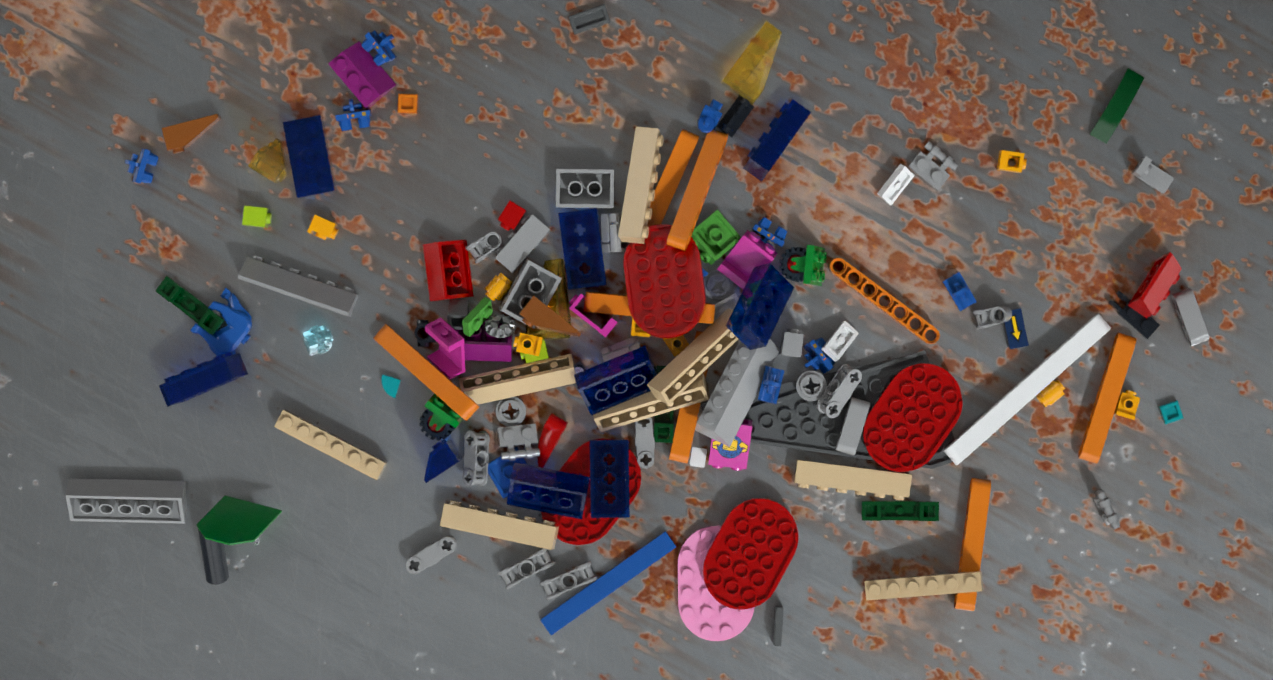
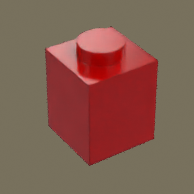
M510 200L498 218V221L501 222L499 226L507 231H510V229L515 230L527 211Z

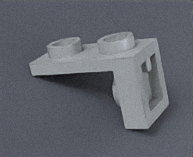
M1147 156L1142 157L1131 174L1164 194L1174 178L1151 163L1152 160Z

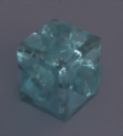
M319 325L313 326L309 331L303 333V342L310 356L317 353L324 354L331 349L334 338L331 331H327L325 325L320 327Z

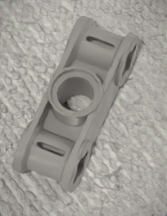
M849 364L842 365L818 400L817 410L823 414L825 413L829 418L837 417L857 385L861 382V372L858 369H853Z
M652 417L646 418L649 419L646 427H642V424L638 423V421L635 422L637 462L640 467L645 469L653 466L655 460ZM645 454H647L648 458H651L648 465L640 462V458H643Z
M467 431L464 436L462 479L466 486H473L474 484L485 486L488 482L490 436L486 431H480L479 433Z
M445 536L420 550L419 553L407 560V571L411 574H418L443 560L444 557L456 549L457 542L455 538ZM445 540L452 542L451 550L443 547ZM412 560L414 562L418 561L420 563L418 565V570L416 568H411L410 565H412Z
M542 548L524 560L499 571L498 575L502 576L506 584V590L556 564L555 561L551 560L547 552L548 549ZM524 563L532 565L530 573H523L521 571V566Z
M591 561L540 582V586H543L546 592V600H551L569 590L597 580L598 577L594 575L590 566L592 564ZM564 577H573V585H565L563 582Z

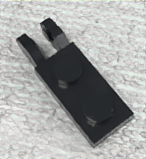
M1118 291L1116 293L1117 297L1125 302L1126 305L1121 308L1112 300L1108 304L1118 312L1122 319L1145 339H1148L1160 324L1151 316L1145 318L1129 307L1130 299Z

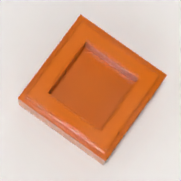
M398 93L397 113L417 114L418 94Z

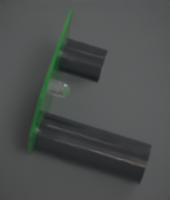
M224 495L196 524L206 581L210 584L218 585L226 582L229 578L224 544L235 545L252 542L254 545H258L260 543L259 536L282 513V510Z

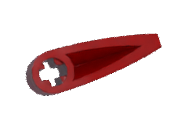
M551 413L543 427L538 444L540 456H537L538 468L543 470L568 425L567 421Z

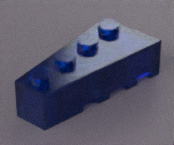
M793 99L789 104L784 103L779 110L782 113L779 118L774 117L769 124L771 130L768 134L766 132L762 134L758 140L761 144L758 148L753 147L747 155L750 159L743 169L761 182L811 113Z

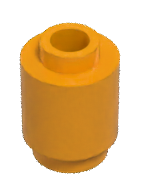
M502 273L498 276L496 275L484 288L487 291L485 295L492 301L495 299L499 301L510 289L512 281Z
M1053 380L1036 397L1044 407L1051 406L1064 395L1063 390L1065 388L1058 380L1056 382Z

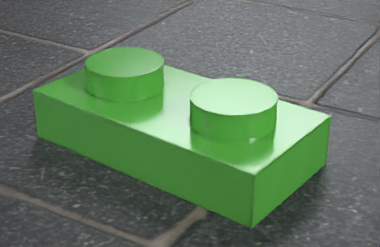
M484 297L462 320L465 335L470 337L475 331L479 330L486 319L490 318L493 313L491 299Z

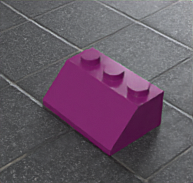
M360 41L342 51L328 63L367 110L396 86L395 82L383 68L377 66L373 61L372 55L364 50Z
M485 321L479 330L475 331L470 337L465 335L463 330L455 329L464 338L465 360L512 362L513 334L505 338L493 337L486 332Z

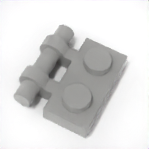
M928 141L924 146L930 151L926 156L920 151L908 167L938 191L950 177L945 169L949 167L954 171L958 164L953 161L954 158L950 155L947 156L939 150V146H934ZM934 156L943 162L940 167L931 160Z
M536 424L497 428L499 448L507 447V452H501V460L509 459V461H515L516 458L526 457V459H532L534 456H540L539 448H531V444L538 443ZM524 445V450H514V446Z
M1102 489L1094 492L1096 496L1094 501L1097 507L1101 508L1104 513L1102 518L1106 526L1109 525L1113 530L1119 528V518L1111 506L1110 498L1107 497Z

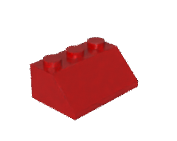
M467 240L423 244L430 302L474 297L469 255L465 249L467 247Z
M1171 252L1155 261L1128 304L1129 307L1145 318L1152 315L1155 316L1161 308L1159 304L1171 292L1169 288L1180 279L1179 273L1182 268Z

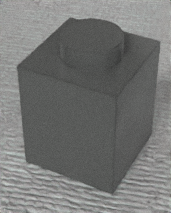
M450 299L447 314L448 324L453 329L463 330L462 320L469 314V300Z

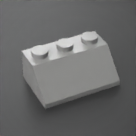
M556 169V208H614V170Z
M525 259L499 310L524 323L522 321L524 317L519 313L531 298L535 296L547 306L562 278Z

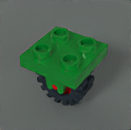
M807 245V249L791 247V249L785 250L786 253L781 255L783 257L782 260H779V263H781L779 268L782 270V275L786 276V279L795 282L803 281V284L822 286V282L825 280L823 267L827 260L825 248Z
M434 393L424 406L427 409L422 413L419 424L423 426L421 431H426V437L430 435V439L434 440L436 438L437 441H440L441 438L446 439L463 421V418Z

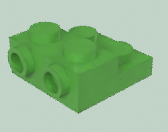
M718 209L699 224L691 236L701 253V260L710 265L741 239V236Z

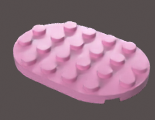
M708 526L694 532L684 542L678 556V608L680 616L686 627L693 634L709 641H724L740 634L751 621L755 608L738 610L726 607L719 603L706 587L703 577V564L706 554L721 526Z

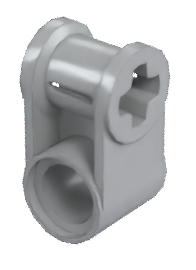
M490 232L471 243L465 249L470 251L475 259V263L478 264L502 245L503 238L499 233ZM492 235H496L499 239L496 246L489 244V238Z
M1006 305L973 311L978 324L977 330L1007 322L1012 317V311ZM999 310H1002L1004 313L1003 319H1000L998 316Z

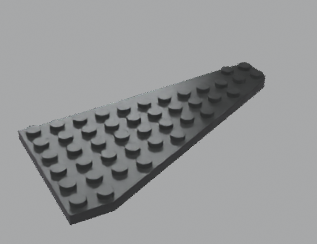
M923 350L904 357L854 367L853 369H858L861 372L862 379L851 397L870 402L869 414L898 372L914 364H930L926 351ZM837 372L823 374L827 386ZM810 377L809 384L803 386V388L810 389L813 394L814 388L820 384L813 383ZM797 380L781 384L777 404L758 400L759 389L745 419L752 420L751 443L873 460L866 450L863 430L854 456L835 450L850 399L837 417L829 418L825 413L823 414L817 410L818 400L806 401L799 396L796 390ZM707 402L701 403L702 410H704ZM952 430L935 455L922 468L934 469L953 462L944 452V449L955 440Z

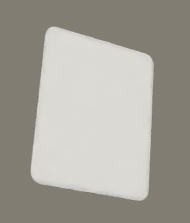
M692 447L689 465L704 468L707 449Z

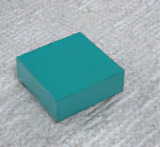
M1178 400L1158 406L1165 425L1184 419Z

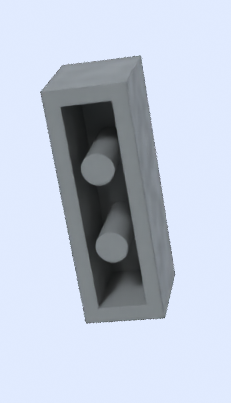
M533 214L531 217L527 215L520 223L522 227L519 231L514 230L509 235L508 239L510 241L506 246L502 244L495 252L497 254L495 259L512 273L517 270L550 232V229Z

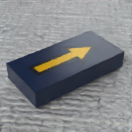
M1021 308L1011 310V319L1004 322L1009 350L1029 346Z

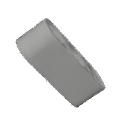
M1188 288L1172 294V300L1189 345L1194 346L1208 341L1209 334L1192 289Z
M851 397L835 450L855 455L870 402Z

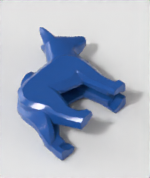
M225 288L220 296L228 301V305L213 301L208 309L220 312L227 326L217 331L213 336L197 323L190 331L201 335L208 343L211 351L220 359L221 362L215 370L216 376L236 373L239 377H244L239 366L236 349L241 343L244 345L250 339L251 335H249V332L252 328V317L241 305L236 295Z

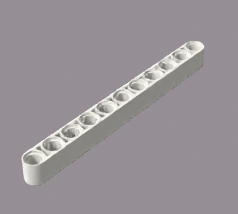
M1099 313L1092 317L944 449L947 456L955 465L961 463L1111 329L1109 324Z

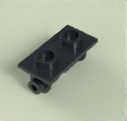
M738 96L716 127L732 138L754 106L747 99Z

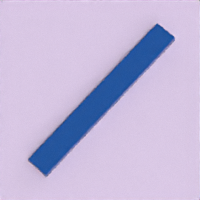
M666 531L544 616L540 621L550 635H553L675 549L676 545Z

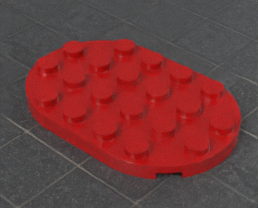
M668 224L650 226L648 238H645L644 244L630 243L626 248L623 261L630 313L636 324L643 331L658 338H675L689 332L700 321L706 306V292L699 249L692 237L686 250L667 245L668 235L672 225Z
M926 363L908 366L894 376L870 410L863 427V440L866 450L876 463L891 471L907 472L916 470L931 460L961 415L963 401L961 389L955 378L945 369Z
M607 438L590 440L579 446L546 486L541 499L542 519L555 522L554 526H559L557 539L572 545H585L598 541L608 533L635 499L640 489L641 469L634 453L621 442Z
M755 498L740 503L726 517L706 554L703 564V577L710 594L722 605L738 610L753 608L767 601L776 590L796 552L799 537L795 520L785 507L773 500Z

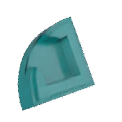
M382 374V386L389 396L396 398L401 380Z

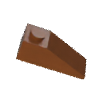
M214 114L162 128L167 151H173V154L184 152V148L190 147L220 121L221 116Z
M535 296L531 298L519 313L524 317L522 321L530 328L534 325L542 330L578 337L581 335L576 328Z

